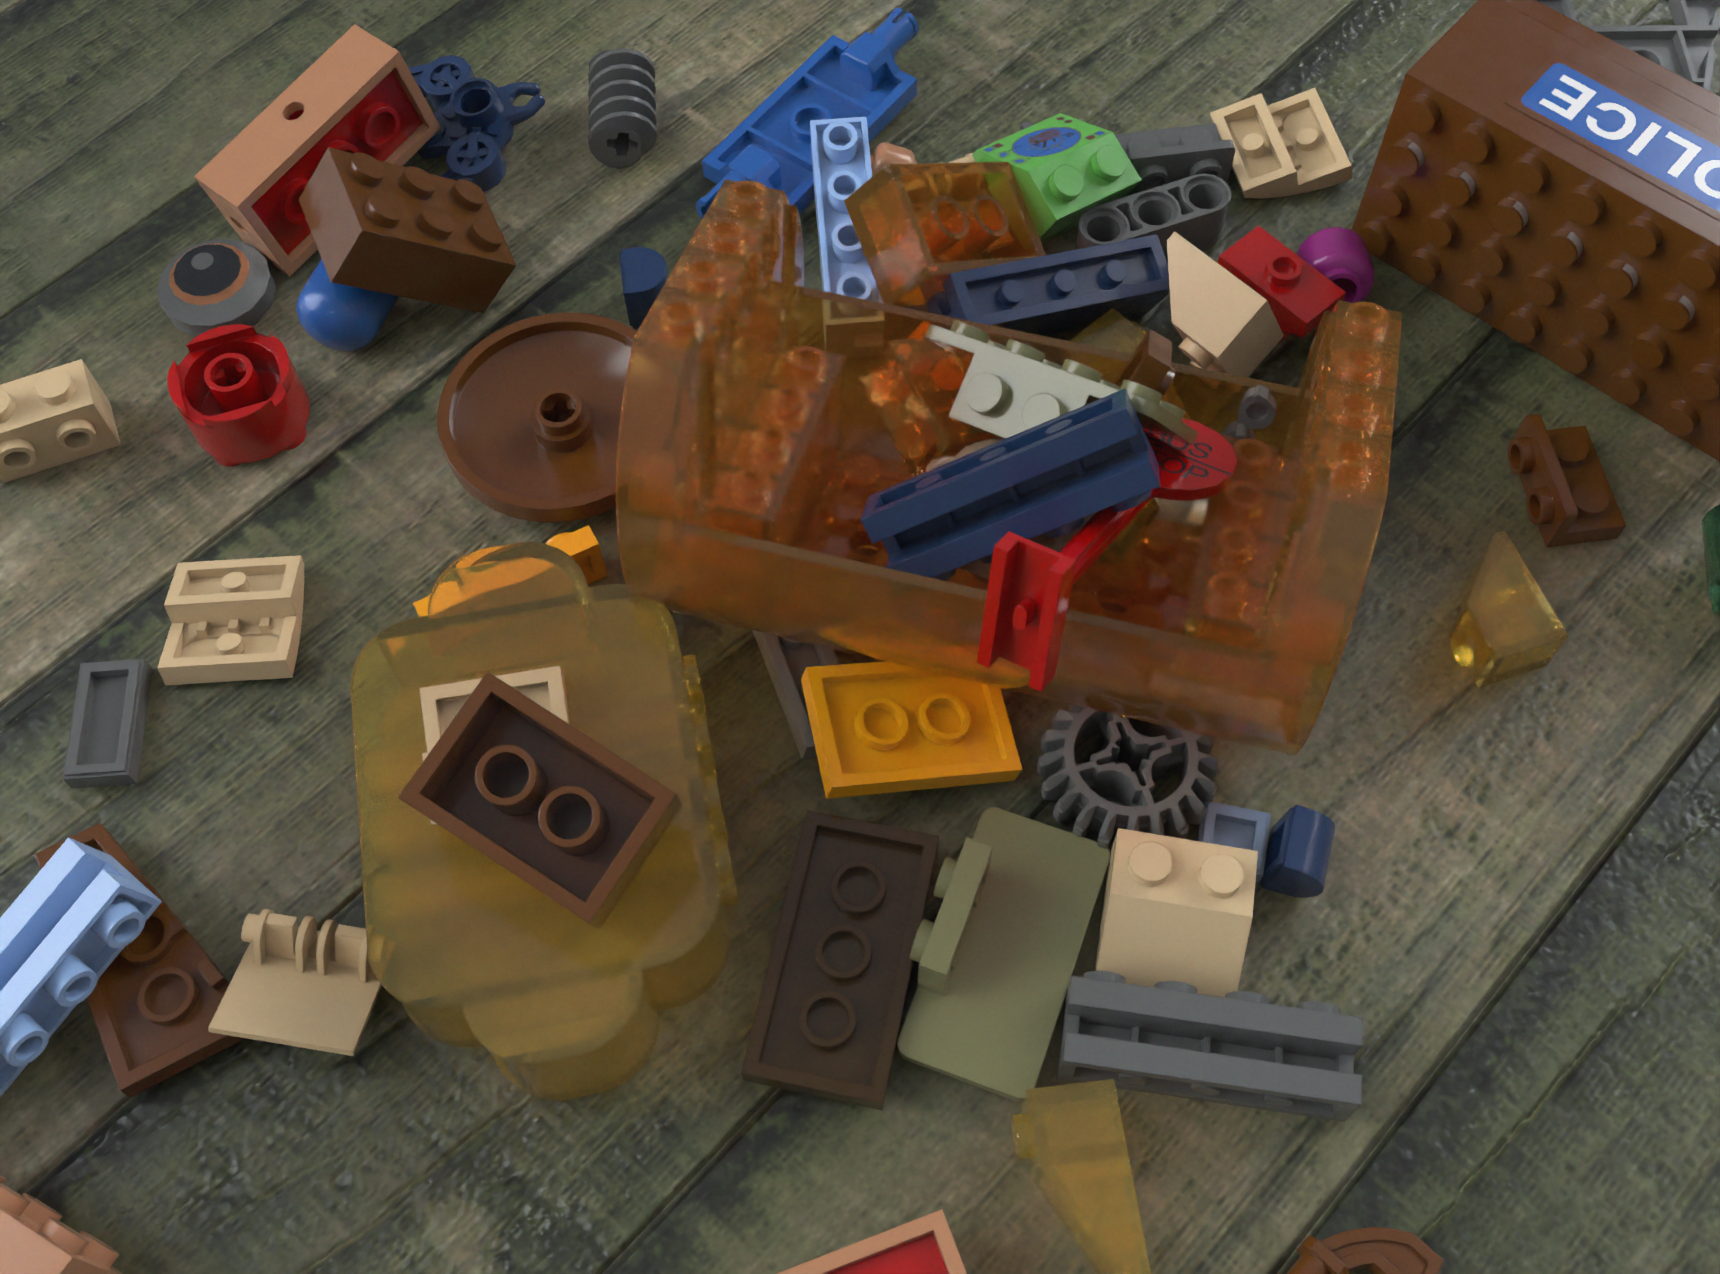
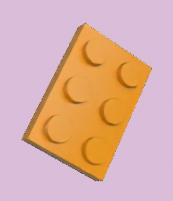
M977 655L806 667L801 683L826 799L1015 781L1023 769L994 664L987 668L976 663Z

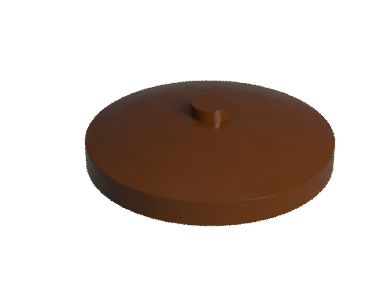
M569 312L551 313L523 319L499 329L480 341L468 351L451 372L444 385L437 411L439 439L448 464L460 484L474 498L491 509L510 517L551 523L575 521L602 514L620 506L644 490L662 471L671 457L677 442L681 422L680 402L674 375L665 357L651 341L635 329L610 318Z

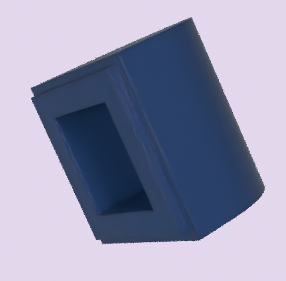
M634 247L621 249L622 253L619 254L629 324L635 330L655 327L663 323L673 309L665 259L657 251L650 248Z
M1297 804L1293 808L1291 807L1271 828L1266 850L1264 873L1260 880V883H1262L1261 888L1300 898L1320 895L1324 890L1335 833L1334 822L1318 811Z

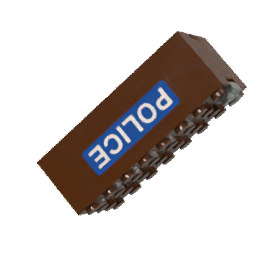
M1478 0L1406 73L1351 230L1364 239L1371 255L1386 262L1409 276L1415 282L1438 293L1458 305L1464 311L1473 314L1505 333L1514 341L1537 352L1557 364L1563 370L1572 373L1609 395L1615 401L1624 404L1661 426L1667 432L1676 435L1720 462V96L1536 0Z

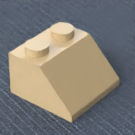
M1174 231L1167 240L1171 321L1183 339L1178 348L1192 360L1189 364L1209 382L1217 385L1223 378L1238 390L1284 335L1268 301Z
M1118 828L1107 867L1095 971L1117 973L1126 978L1127 984L1154 987L1157 982L1161 981L1184 982L1195 986L1197 994L1225 997L1227 993L1238 991L1253 918L1258 851Z

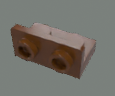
M1540 414L1526 415L1514 438L1509 442L1507 451L1508 463L1512 472L1520 477L1527 496L1526 507L1529 519L1534 525H1538L1545 546L1554 547L1617 539L1626 527V524L1586 426L1546 430Z

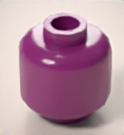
M1342 227L1322 229L1311 234L1300 245L1296 253L1346 292L1341 308L1335 313L1345 312L1358 306L1369 295L1374 285V267L1369 249L1364 239L1351 229Z

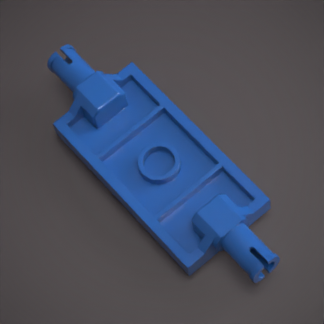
M895 8L889 17L871 34L865 32L851 43L832 35L702 160L704 177L715 182L717 185L696 202L695 207L700 218L709 225L717 217L718 219L713 223V228L721 230L727 224V221L746 202H750L789 225L815 199L810 120L867 117L870 143L917 95V79L901 71L894 61V55L918 34L919 25L916 18L907 12L897 21L903 14V9Z

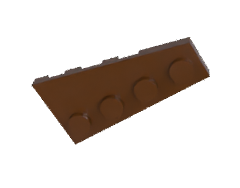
M98 823L69 838L111 855L162 901L146 920L139 936L122 949L99 977L94 990L86 998L118 1088L131 1098L245 1038L209 1032L208 1027L230 982L113 835L101 823ZM66 839L34 854L40 870Z

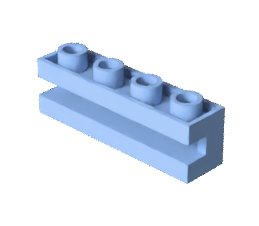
M867 117L810 120L811 158L828 355L885 351L884 329H886V311Z
M69 837L0 918V1097L28 1063L32 1062L44 1051L51 1035L75 1006L92 993L99 977L122 949L139 936L146 920L162 902L111 855Z

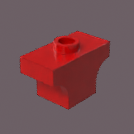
M1259 225L1220 254L1217 263L1268 301L1284 335L1276 346L1292 333L1301 338L1305 337L1341 308L1346 295L1343 289Z

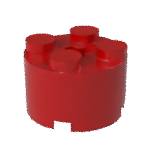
M243 324L220 326L196 336L186 345L189 353L179 365L176 364L175 360L173 361L167 376L169 395L198 444L208 454L213 456L217 463L227 467L236 466L240 463L264 460L283 450H291L298 447L304 442L307 435L305 426L310 413L308 394L283 343L272 334H270V338L256 333L253 326Z

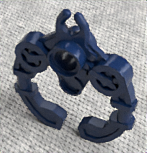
M454 55L439 57L426 65L409 67L423 96L427 97L430 104L436 110L433 114L441 126V129L417 153L426 159L447 155L446 164L449 170L443 175L437 176L456 181L459 179L470 181L476 186L481 187L483 192L498 185L506 174V161L501 151L512 139L514 126L534 116L545 104L544 97L540 95L541 88L539 84L518 82L499 88L495 87L489 80L475 78L470 65L465 59ZM521 95L533 96L525 106L513 105L516 98Z

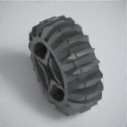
M1128 679L1120 684L1118 694L1112 695L1102 682L1094 688L1092 700L1077 692L1070 701L1069 711L1058 709L1053 715L1051 723L1053 730H1047L1043 733L1040 749L1045 754L1038 758L1037 773L1040 777L1046 778L1042 783L1041 794L1043 800L1058 801L1053 811L1056 823L1075 817L1076 821L1072 833L1078 837H1086L1091 830L1099 834L1097 846L1104 849L1109 848L1111 840L1115 839L1118 828L1185 839L1189 830L1187 824L1192 826L1201 824L1207 812L1203 803L1204 801L1212 802L1217 790L1216 783L1211 779L1216 777L1219 770L1218 758L1208 755L1211 753L1214 745L1212 734L1196 733L1201 722L1199 712L1180 716L1178 714L1181 706L1179 695L1168 699L1166 703L1156 700L1157 690L1154 683L1146 688L1144 695L1133 694V688ZM1102 733L1104 737L1102 751L1092 754L1089 762L1076 765L1074 754L1086 740ZM1118 758H1119L1120 762H1124V763L1116 764ZM1138 769H1139L1137 775H1136L1135 772H1131V771H1134V770H1138ZM1177 769L1179 775V787L1164 800L1154 803L1152 792L1155 785L1153 782L1163 779L1166 771ZM1101 796L1115 798L1122 805L1110 802L1102 798Z

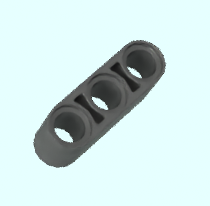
M1197 174L1094 206L1086 210L1079 219L1075 250L1157 234L1168 262L1167 240L1174 231L1199 250L1208 249L1216 245L1221 238L1231 199L1230 187L1223 179L1215 175Z

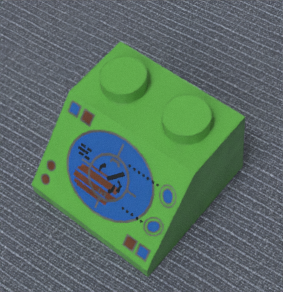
M1062 113L977 149L972 155L1028 250L1078 227L1079 219L1086 210L1125 197L1142 180L1113 132Z

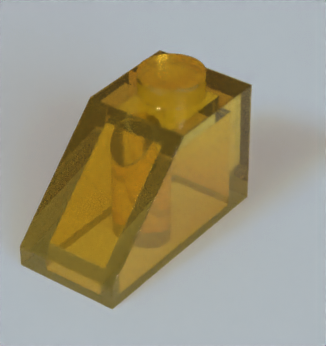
M1505 531L1493 534L1475 565L1449 633L1455 659L1463 668L1469 670L1478 688L1547 666L1569 636Z

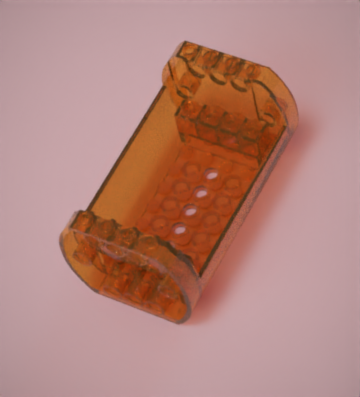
M725 179L633 338L622 400L616 461V519L619 554L623 576L633 598L642 605L1282 754L1296 755L1304 746L1315 725L1341 659L1370 566L1387 500L1402 312L1387 310L1371 302L1351 303L1338 300L1333 311H1325L1321 318L1297 388L1171 362V367L1175 369V375L1161 400L1183 409L1186 412L1184 419L1199 422L1221 434L1230 423L1238 419L1240 403L1247 390L1260 384L1270 389V394L1277 402L1274 421L1264 429H1252L1256 435V440L1240 439L1221 434L1233 446L1238 461L1230 486L1213 497L1195 501L1152 498L1071 588L1055 677L1040 692L1028 686L1031 671L1001 657L990 668L976 663L988 584L975 578L977 575L956 569V573L950 579L943 581L885 568L889 555L882 541L872 544L860 519L870 495L926 472V466L932 460L944 456L955 457L964 448L961 446L970 426L948 416L970 364L926 338L925 335L930 324L950 330L954 320L961 321L990 334L989 340L1006 346L1008 339L1029 345L1046 354L1044 359L1060 366L1063 365L1065 359L1084 364L1102 373L1101 379L1110 383L1115 382L1133 354L804 287L802 227L797 206L790 205L789 199L782 190L767 188L756 181L744 180L737 182ZM871 548L877 550L878 553L874 556H862L855 553L854 550ZM1106 602L1116 603L1123 606L1127 611L1120 613L1111 612L1104 609L1100 604Z

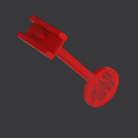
M1184 418L1182 422L1198 432L1193 446L1144 429L1159 463L1160 487L1151 490V495L1147 500L1124 511L1115 512L1111 510V507L1096 512L1060 552L1008 531L994 545L976 663L990 668L999 657L1030 670L1028 686L1042 692L1055 677L1071 588L1152 498L1195 501L1213 497L1229 487L1238 462L1233 446L1218 432L1199 422Z

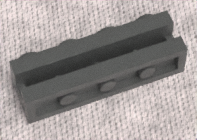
M1089 971L1083 977L1071 976L1065 995L1057 1079L1345 1122L1362 1105V1075L1354 1074V1055L1363 1046V1017L1343 1015L1338 1006L1325 1002H1303L1295 1008L1269 1004V999L1266 996L1255 992L1234 991L1227 993L1225 997L1197 994L1195 986L1184 982L1161 981L1157 982L1154 987L1127 984L1126 978L1117 973Z

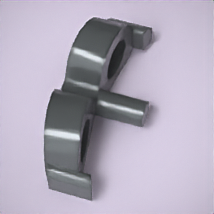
M1260 384L1247 390L1240 403L1238 419L1230 423L1220 434L1233 446L1238 461L1237 465L1247 462L1253 454L1256 435L1252 429L1268 427L1274 421L1277 402L1275 398L1270 394L1269 388Z

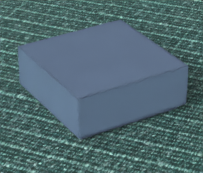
M1204 801L1203 804L1207 812L1201 824L1198 825L1196 841L1258 851L1255 883L1259 884L1264 873L1271 813Z

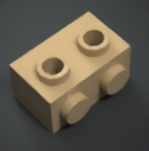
M82 359L0 385V480L3 483L121 445L110 401Z

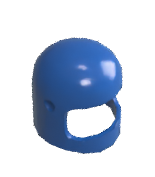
M321 259L297 299L296 310L300 324L313 339L333 350L351 352L363 349L370 344L400 296L331 283Z

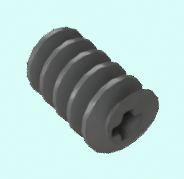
M626 48L606 50L596 54L588 63V144L590 152L598 161L607 166L622 169L632 166L639 161L642 154L652 149L657 140L655 127L657 123L655 114V68L649 57L637 50Z

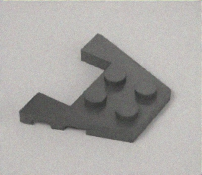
M1536 0L1577 22L1571 0ZM1669 0L1668 5L1675 25L1586 26L1711 92L1716 52H1713V46L1720 26V17H1718L1720 0Z

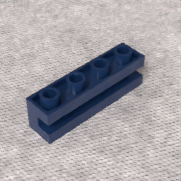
M1155 234L950 273L942 283L945 291L934 293L927 301V306L934 325L950 330L954 320L961 321L990 334L989 340L1004 345L1007 344L1008 339L1019 342L1144 316L1170 293L1168 263L1158 235ZM941 347L944 357L954 355Z
M1125 388L870 495L860 520L872 544L882 541L889 555L885 569L896 591H901L916 584L920 589H928L950 579L956 573V568L978 559L983 564H990L992 562L994 545L1008 531L1026 539H1031L1045 533L1047 538H1055L1072 532L1083 524L1085 516L1111 507L1112 511L1118 512L1141 504L1150 497L1151 490L1160 487L1159 463Z

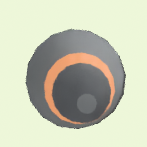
M214 239L195 244L179 253L162 271L157 286L160 306L170 321L179 331L194 337L220 326L243 323L248 326L253 325L261 319L272 305L276 290L274 277L266 258L254 246L238 240Z

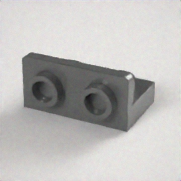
M1215 123L1115 134L1142 179L1126 196L1197 174L1215 175L1228 183L1235 155V147L1232 140L1220 139Z

